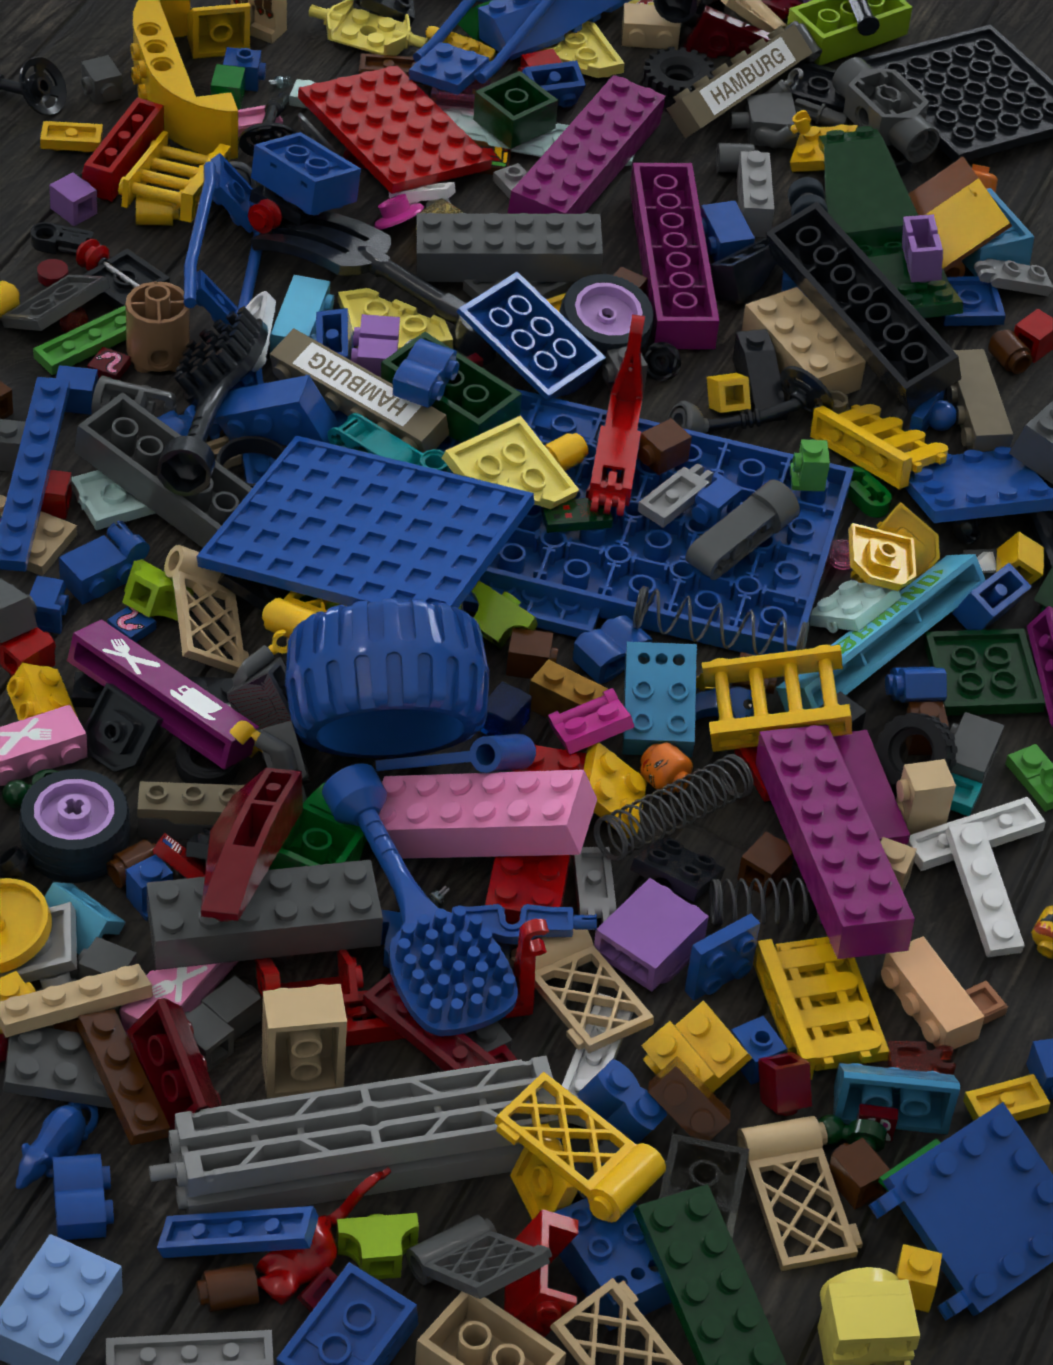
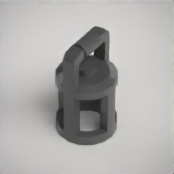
M107 376L99 378L94 390L91 413L94 414L109 403L112 397H117L123 392L153 415L156 410V402L153 401V398L165 401L163 414L172 410L177 412L176 396L174 393L151 388L149 385H137L114 380Z

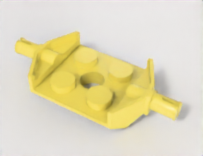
M345 0L327 9L312 4L309 9L310 17L324 20L328 40L374 54L397 56L404 49H408L410 45L421 48L429 41L428 38L414 35L411 32L409 14H405V20L400 22L390 17H383L369 13L366 10L353 8L354 0Z

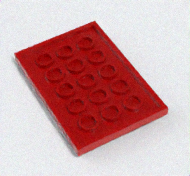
M397 65L299 87L298 98L391 194L491 169L492 158L413 80H410Z

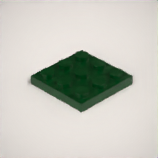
M1024 628L925 632L923 642L930 667L944 668L947 673V698L943 702L946 716L964 715L965 712L973 715L1044 711L1046 703Z

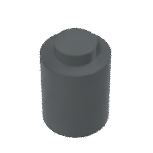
M718 143L716 149L717 173H737L740 151L752 152L759 150H755L754 144Z

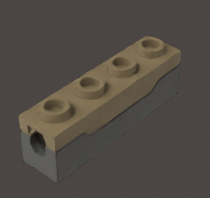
M140 781L137 807L138 837L161 838L166 833L173 839H191L196 833H202L203 828H213L231 797L245 785Z

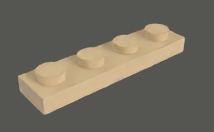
M135 964L123 966L117 970L95 976H86L80 980L62 985L50 986L29 994L13 996L7 1000L0 1001V1028L5 1037H10L75 1019L79 1015L100 1012L153 997L152 984L140 965Z

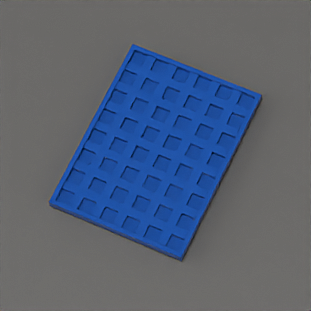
M295 436L196 556L198 567L346 606H351L357 601L381 602L383 599L396 598L397 601L421 599L429 604L441 602L450 607L459 608L535 504L534 493Z

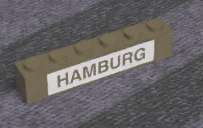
M795 24L786 30L781 25L767 35L770 39L768 42H765L764 38L760 39L749 47L751 50L750 54L747 55L745 50L730 59L733 65L728 67L725 62L711 72L714 76L712 79H709L706 75L692 84L695 88L694 91L690 92L686 88L673 97L676 103L668 107L667 111L685 138L813 53Z
M295 328L270 353L272 370L279 380L310 375L331 410L340 411L347 416L352 413L361 414L422 453L436 449L449 435L446 414L432 406L427 408L393 396V384Z

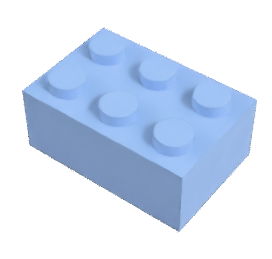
M50 1234L0 1307V1360L10 1365H76L123 1293L122 1266Z

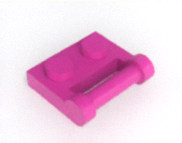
M613 688L602 692L603 696L559 714L556 711L547 715L554 733L569 755L635 727L630 713L620 702Z

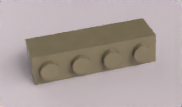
M984 349L953 350L959 356L962 379L947 388V399L957 411L955 423L960 425L962 445L967 446L968 450H979L982 452L994 451L996 447L1001 446L1010 447L1013 431Z

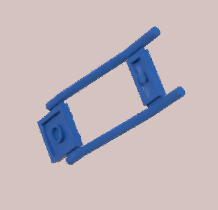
M463 0L433 37L413 54V59L417 63L409 69V79L459 95L476 79L479 83L484 84L502 68L556 0H542L491 62L489 57L477 54L474 51H467L452 46L449 43H442L477 1Z
M221 153L204 164V183L184 263V305L187 308H193L196 304L200 307L203 306L210 313L214 323L221 319L225 324H228L226 316L232 311L237 314V311L243 306L246 307L253 298L263 250H253L251 245L238 307L202 270L197 272V263L212 199L217 205L225 207L232 221L237 226L241 225L248 233L253 231V237L260 234L251 226L248 219V211L255 204L249 201L253 188Z

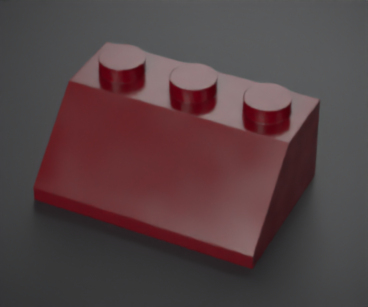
M166 998L158 999L127 1030V1033L167 1119L170 1130H175V1113L187 1111L198 1113L201 1109L221 1106V1098L213 1087L207 1072L206 1059L200 1054L194 1038L193 1026L186 1018L182 1006Z

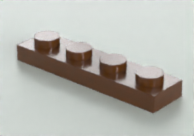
M115 1009L79 1015L76 1024L77 1029L130 1144L136 1145L168 1138L170 1126Z

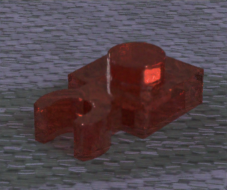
M888 1041L889 1067L922 1072L935 1071L941 1074L954 1075L955 1063L941 1061L951 1060L953 1047L941 1045L934 1050H927L926 1041Z

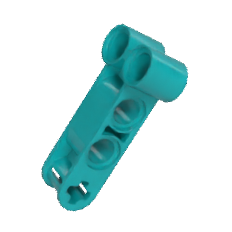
M358 413L349 415L347 422L338 428H331L327 434L330 444L449 472L448 465L442 459L445 452L432 449L422 453Z

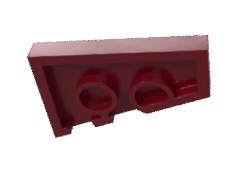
M705 6L683 47L687 48V52L696 50L698 53L707 54L709 58L717 59L718 55L735 57L744 50L748 55L751 53L749 49L751 45L764 38L765 42H768L770 39L767 36L769 32L709 6Z

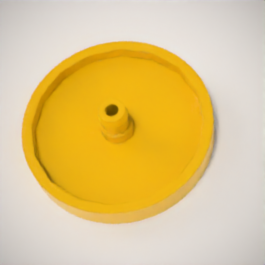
M11 878L0 879V973H5L31 960L45 945L52 928L51 911L43 894L32 884Z

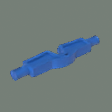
M500 904L474 907L463 906L466 909L467 916L471 917L473 914L481 915L483 918L482 926L492 931V937L495 941L504 944H518L520 927L532 919H545L549 932L544 936H534L531 940L536 937H572L573 929L597 930V914L573 915L572 907H548L526 904L521 908L519 922L512 925L506 922L505 909Z

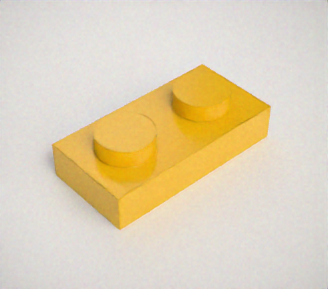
M43 121L40 147L41 149H52L55 151L94 152L102 142L103 124Z
M1034 1074L965 1092L963 1099L973 1121L1004 1102L1016 1121L1048 1113L1050 1102Z

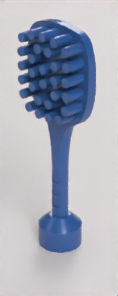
M354 764L336 772L324 784L322 796L338 823L360 826L392 887L400 909L402 927L391 939L388 955L389 968L394 986L410 1015L425 1031L437 1036H452L472 1032L489 1026L508 1015L515 1007L517 1001V983L500 945L492 937V931L482 926V916L479 914H473L471 917L467 916L466 909L463 906H456L453 913L439 909L416 883L379 817L387 799V791L371 765Z

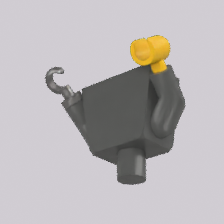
M795 68L789 73L787 80L781 79L763 94L747 97L744 112H730V129H746L748 143L768 146L774 149H795L798 132L800 134H807L811 129V118L808 112L802 110L796 113L792 93L789 92L791 90L790 86L794 83L795 75L799 73V79L803 78V70Z

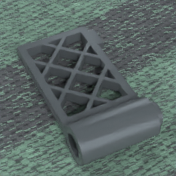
M474 1215L408 1248L406 1251L409 1267L420 1284L427 1285L437 1280L479 1299L549 1264V1258L552 1257L550 1248L539 1244L533 1247L497 1233L493 1223L488 1218L483 1219L480 1215Z

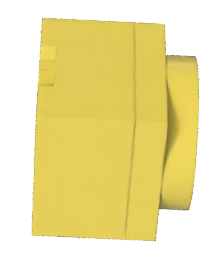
M865 1267L842 1272L829 1279L823 1285L820 1291L822 1311L817 1328L824 1365H911L910 1360H914V1350L917 1349L920 1331L908 1279L899 1280L895 1274L885 1269Z

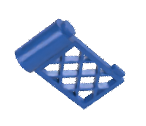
M524 734L483 736L473 742L470 751L375 760L376 771L471 762L475 769L484 773L522 770L528 768L533 763L536 757V748L531 738Z

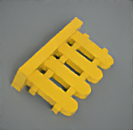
M856 404L851 406V410L839 414L825 406L814 408L811 438L827 440L828 448L897 489H902L909 485L911 471L918 473L922 471L923 467L930 464L938 463L940 465L946 463L947 445L938 442L927 445L925 443L926 434L923 431L914 429L906 432L903 431V420L897 417L882 419L880 417L881 408L877 405L866 404L860 406Z
M823 938L815 940L814 946L790 949L788 944L781 945L777 952L772 939L757 941L753 965L783 1043L788 1048L787 1053L794 1052L810 1062L811 1080L813 1079L815 1065L822 1064L824 1069L833 1068L836 1061L859 1058L861 1063L870 1062L871 1055H875L880 1051L882 1038L875 1031H861L859 1025H863L868 1021L870 1008L863 1001H849L848 996L853 995L857 990L858 978L852 972L837 971L836 967L841 966L845 962V958L837 959L831 943L826 944ZM821 969L825 971V975L801 978L800 975L803 972ZM833 998L837 1001V1004L815 1008L811 1004V1002ZM847 1028L849 1034L826 1038L823 1035L824 1031Z

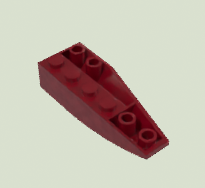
M266 767L231 797L210 831L201 917L215 918L222 922L239 921L303 811L302 771Z

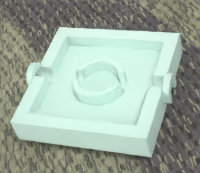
M99 470L72 477V491L95 530L110 527L113 523L117 525V521L127 522L155 514L154 511Z
M856 580L846 581L839 586L836 592L817 603V606L812 609L809 624L810 626L826 627L831 633H835L838 629L860 631L901 599L899 591L867 583H859Z

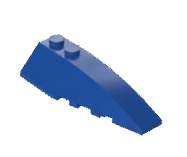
M493 0L489 4L479 7V39L500 52L542 0ZM556 0L509 59L513 60L521 57L523 54L533 53L565 40L564 34L569 31L577 33L582 30L583 23L587 21L594 23L601 19L602 12H613L623 6L624 3L632 0Z

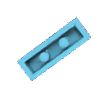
M299 275L293 276L270 334V353L293 328L316 340V312L333 310L334 295L330 294V281Z

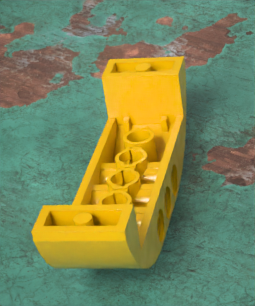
M138 0L133 11V43L130 45L131 56L134 61V67H131L133 84H138V97L164 105V131L169 132L168 138L187 149L205 155L213 153L220 143L231 146L230 159L238 158V109L232 93L196 97L174 37L187 36V14L190 11V0Z

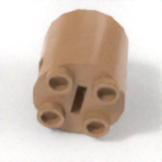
M155 281L143 283L133 288L126 298L127 354L131 356L134 368L138 372L147 373L150 371L162 372L168 370L177 372L176 368L180 365L179 360L183 357L182 353L187 349L186 345L190 341V308L184 305V291L180 287L168 282Z

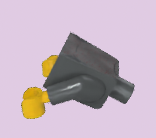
M285 630L276 631L270 646H262L243 661L233 676L234 686L227 692L229 702L225 704L258 725L259 729L291 721L285 687L286 666L281 657L276 659L274 657L278 652L281 654L287 653V646L280 647L276 644L277 639L286 633Z
M292 720L256 730L247 721L237 722L230 730V734L242 745L250 737L255 740L252 755L248 757L252 758L260 751L262 752V758L265 759L267 768L302 771L304 802L307 799L304 786L311 784L300 739L295 733Z

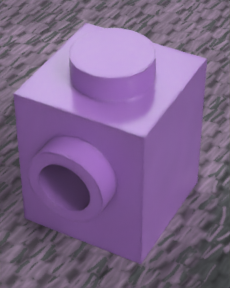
M72 172L49 185L50 209L73 226L97 214V190Z

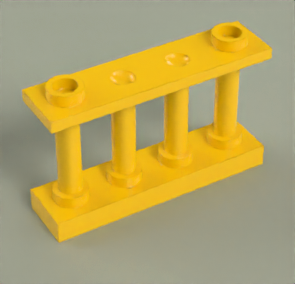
M162 131L156 140L151 141L150 147L129 173L121 178L118 188L119 194L122 195L121 207L128 208L136 198V195L177 204V208H180L181 221L191 223L196 217L204 183V164L211 161L219 153L230 162L231 146L220 143L213 153L204 155L169 147V132ZM166 159H172V160H176V161H180V162H185V163H189V164H194V165H198L199 167H194V166L185 165V164H181V163H177V162H172V161H168V160H166ZM157 171L188 177L190 179L188 180L166 174L157 173ZM147 183H150V184L159 185V186H163V187H168V188H172V189H176V190H180V191H179V192L171 191V190H167V189H163V188H158V187H154V186H149V185H146V184H147Z
M819 645L810 649L733 659L717 658L710 662H702L705 687L715 685L719 713L718 721L709 722L713 752L758 746L759 733L761 731L828 725L832 736L853 734L850 704H838L833 670L843 669L841 645ZM819 672L824 707L805 710L802 705L798 675ZM784 676L789 711L769 714L764 679ZM750 681L754 716L735 719L733 718L729 683Z

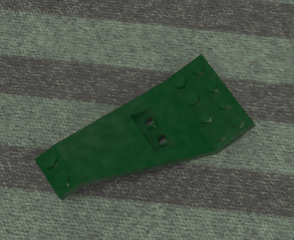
M870 126L856 128L854 132L844 133L842 130L828 131L826 135L818 136L819 148L824 154L825 195L828 214L923 318L962 314L963 301L949 283L943 268L942 280L927 283L911 282L902 248L903 217L918 216L883 137L878 130Z

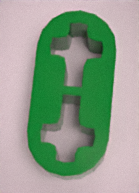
M849 467L853 468L854 471L848 498L863 513L870 517L879 518L888 514L892 500L891 493L869 471L861 467Z

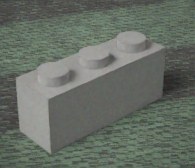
M740 151L736 179L738 207L753 236L767 237L766 232L772 228L774 215L770 153Z

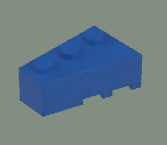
M310 375L230 390L215 417L229 441L244 436H260L287 446L295 436L330 444L327 435L328 431L333 427H337L338 420Z

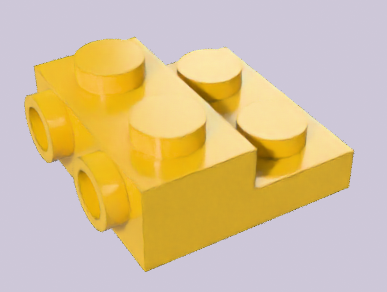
M704 1000L676 1025L671 1021L667 1022L641 1045L648 1053L643 1060L656 1075L678 1056L712 1093L752 1059L750 1054Z

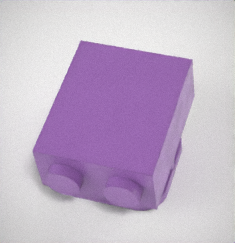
M649 878L597 928L594 946L609 964L652 992L659 984L671 981L689 963L692 945L705 938L709 916L696 905H691L674 894L668 887L660 885Z

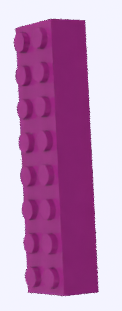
M613 75L511 190L507 214L585 213L660 125L666 96L655 92L651 88L630 82L624 77Z
M633 163L630 196L642 275L648 278L646 296L649 298L653 308V326L651 330L653 344L667 342L677 349H715L719 328V315L692 163Z
M828 725L761 731L759 733L755 764L837 959L909 951L915 918Z

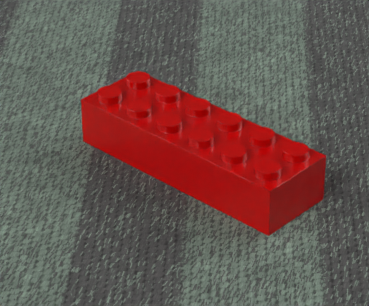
M535 745L536 757L533 763L528 768L513 770V772L583 770L587 753L575 752L569 755L567 750ZM572 855L496 856L485 905H502L505 909L506 922L512 925L519 922L521 908L526 904L562 907Z

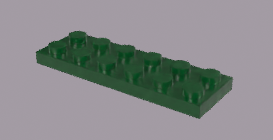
M706 1184L638 1205L633 1211L698 1365H787L709 1185Z

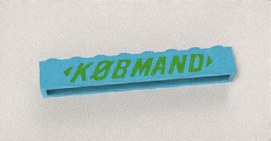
M976 554L946 555L901 590V599L860 631L850 630L830 645H841L843 669L833 670L836 694L840 691L845 695L851 692L957 608L971 591L986 581ZM819 672L799 674L803 709L819 708L824 704ZM784 681L776 687L785 711L788 712L789 706Z

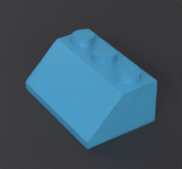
M839 1063L834 1083L833 1115L841 1118L844 1124H850V1122L856 1120L860 1104L891 1107L898 1109L896 1129L948 1135L960 1092V1082L954 1075L941 1074L935 1071L922 1072L903 1070L897 1067L884 1068L864 1066L859 1063Z

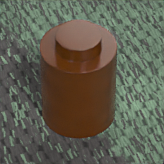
M252 1263L203 1271V1280L196 1281L200 1306L207 1304L209 1312L259 1303L257 1279Z

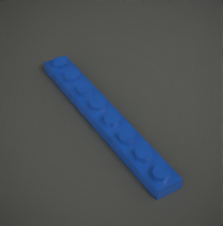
M37 377L0 522V569L24 572L27 570L70 392V380L46 377Z

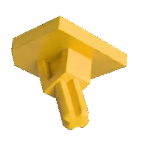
M900 502L883 522L880 521L876 525L879 530L914 538L916 577L914 580L934 566L940 559L938 534L903 503Z
M855 523L850 525L848 535L850 567L853 569L851 578L859 583H867L899 591L913 582L916 577L914 538Z

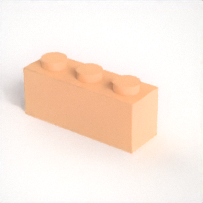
M924 936L910 941L909 951L885 954L881 970V976L885 985L893 989L901 1000L905 1012L913 1016L921 1027L925 1039L933 1043L940 1054L979 1039L985 1016Z

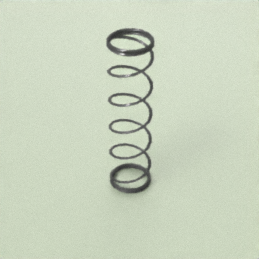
M642 586L639 591L633 616V628L639 629L641 627L643 618L655 594H657V621L662 635H666L672 630L688 600L689 632L694 642L699 641L703 637L717 609L720 608V634L722 645L725 649H729L735 643L751 614L752 644L755 654L762 655L766 651L782 620L784 652L788 651L787 625L784 617L778 620L766 645L758 653L755 641V615L752 609L747 612L732 642L726 646L723 628V606L720 602L715 606L700 636L695 639L692 630V605L689 595L683 600L668 630L663 632L660 619L659 590L655 589L649 601L648 586ZM804 621L801 625L796 650L805 649L809 622L806 623Z

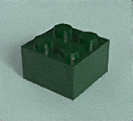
M518 71L475 91L473 120L507 147L513 149L556 128L558 99L524 73Z

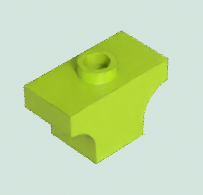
M142 559L134 561L124 589L125 595L122 603L149 618L165 616L178 621L173 579L167 577L164 571ZM186 587V590L193 596L194 591Z
M480 580L471 591L474 600L479 603L478 611L473 618L481 628L482 637L500 649L511 637L513 627L535 630L538 626L536 617L519 607L521 602L510 593L504 591L501 595Z
M417 1213L396 1215L372 1214L367 1217L337 1219V1254L352 1258L361 1270L376 1279L401 1278L402 1257L408 1248L418 1244L419 1223Z

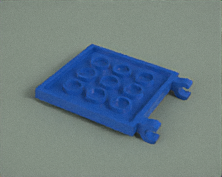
M1005 446L996 447L994 451L967 450L964 454H947L946 463L940 465L938 463L930 464L923 467L922 471L918 473L911 471L909 485L904 488L933 523L1053 510V488L1051 489L1035 471L1010 455L1009 452L1012 448Z
M1004 1102L882 1181L889 1192L868 1205L877 1219L898 1205L927 1249L942 1253L940 1268L957 1292L937 1306L945 1321L966 1307L972 1316L977 1315L1053 1262V1174Z

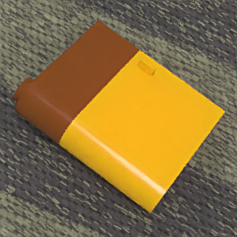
M961 157L909 193L918 216L934 214L943 248L942 268L946 277H963L965 266L962 260L1012 227L964 157Z

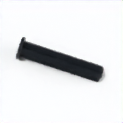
M849 0L858 22V32L863 36L874 34L879 29L880 24L878 19L873 16L867 0Z

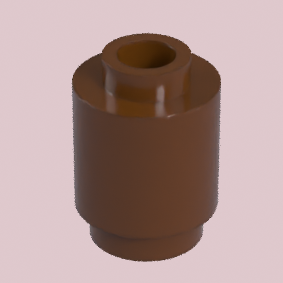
M1001 330L991 337L988 351L1006 371L1020 374L1028 369L1032 363L1031 351L1012 330Z
M143 839L114 854L113 860L106 864L107 872L112 882L118 888L125 887L126 869L155 855L152 850L156 844H151Z

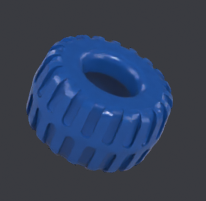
M396 598L383 599L381 602H368V600L354 602L351 606L337 605L330 607L326 612L314 613L293 629L288 640L285 687L290 717L297 737L307 746L316 748L324 753L345 757H407L444 750L463 743L483 728L488 713L489 667L481 628L473 617L457 607H450L441 602L429 604L421 599L397 601Z

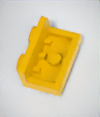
M22 663L8 682L7 692L19 721L67 705H71L75 712L58 669Z

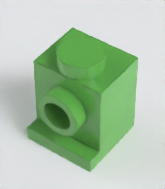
M801 439L799 453L794 452L793 462L790 463L792 490L825 491L830 465L827 440Z

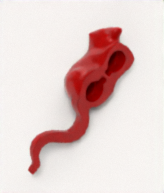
M387 1167L383 1171L370 1175L353 1190L338 1209L329 1215L325 1214L318 1218L310 1249L270 1251L256 1266V1270L260 1274L265 1275L257 1279V1285L280 1305H283L294 1296L301 1285L312 1281L323 1268H331L337 1257V1245L331 1228L337 1226V1219H345L349 1216L365 1193L375 1186L379 1180L385 1179L391 1173L390 1168Z

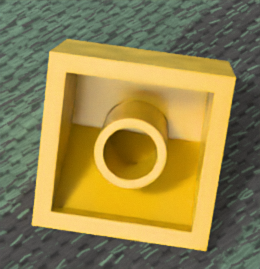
M242 3L192 8L187 14V39L193 59L225 56L227 47L250 49V4Z

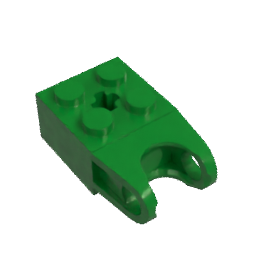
M325 783L320 785L303 802L302 813L268 870L360 860L367 844V839L360 826L341 824L334 819L322 796V789Z

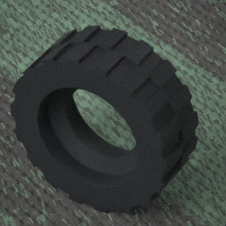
M923 713L898 715L894 717L893 721H888L884 725V730L879 733L875 750L888 782L892 785H897V781L901 780L905 765L901 758V746L904 740L911 735H922L929 741L932 748L930 761L945 759L950 773H952L953 766L956 765L957 759L955 758L958 750L957 746H955V736L949 731L950 727L946 723L939 721L940 719L936 716H929V714Z

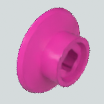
M406 194L391 197L378 206L382 217L375 222L374 227L380 230L398 225L420 213L424 206L421 203L410 204Z

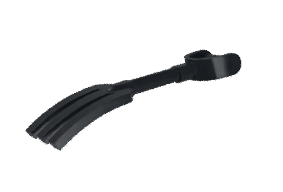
M324 211L301 225L293 222H281L278 227L272 229V233H260L251 239L253 250L276 251L294 255L316 263L337 275L350 276L369 272L377 278L382 277L435 310V314L455 325L453 342L456 348L466 357L477 353L483 359V365L489 364L496 357L497 351L457 313L458 308L466 303L450 293H443L394 263L390 256H388L391 236L369 224L344 215Z

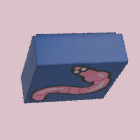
M129 606L107 619L109 625L134 642H138L156 630V620L143 615Z

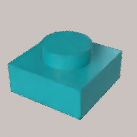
M951 773L956 787L950 810L970 816L981 793L983 784Z

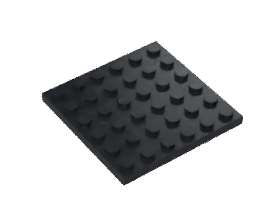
M992 25L862 57L873 69H895L929 101L926 120L939 132L940 139L937 146L953 162H956L961 157L969 161L1053 137V80Z

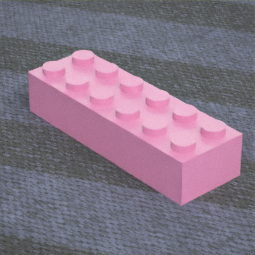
M584 770L384 776L382 784L387 791V799L379 817L402 859L580 855L597 797Z

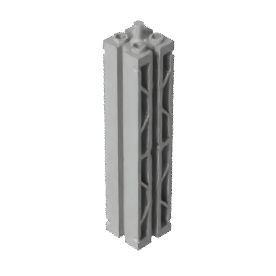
M547 1056L531 1058L529 1061H522V1059L219 1106L201 1109L198 1113H192L191 1111L175 1113V1130L168 1131L171 1149L169 1163L149 1166L150 1180L155 1182L177 1178L178 1186H175L178 1209H186L188 1215L299 1207L347 1199L361 1182L375 1172L383 1171L387 1167L390 1168L391 1173L385 1179L379 1180L364 1196L512 1172L524 1146L519 1142L513 1145L496 1131L498 1125L494 1123L495 1118L541 1073L545 1072L553 1078ZM541 1088L536 1093L537 1104H556L555 1097L544 1088ZM515 1113L510 1117L520 1126L533 1127L531 1114ZM539 1114L541 1124L549 1123L551 1128H560L558 1115Z

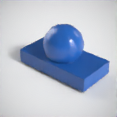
M945 390L917 406L912 414L909 430H920L925 433L929 426L936 431H946L954 426L957 420V411L951 403L943 400Z

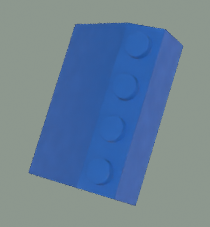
M518 272L510 275L457 310V313L546 400L572 394L590 382L606 358Z

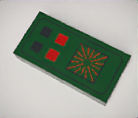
M588 498L570 499L552 509L541 507L547 533L612 528L613 518L611 511L610 515L603 514L604 505H599L597 512H590L592 500H588Z

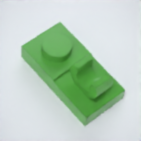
M1037 744L1009 754L1006 759V766L1045 812L1053 809V763Z

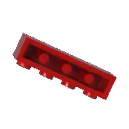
M137 97L86 161L82 171V179L97 190V197L113 202L119 194L118 188L121 178L125 177L150 147L151 141L156 140L161 132L164 131V105Z

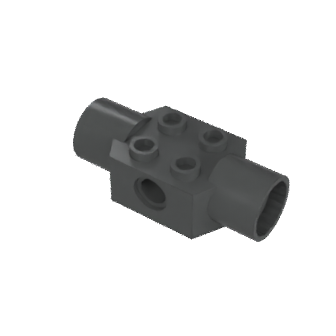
M860 57L850 58L839 66L833 76L832 84L834 89L845 99L843 113L855 125H858V127L870 126L873 129H877L883 137L886 146H894L912 163L920 162L933 153L939 143L940 135L926 120L929 101L895 69H873Z

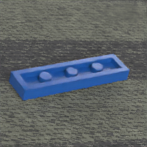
M314 1206L167 1216L157 1249L163 1258L310 1249L319 1215Z

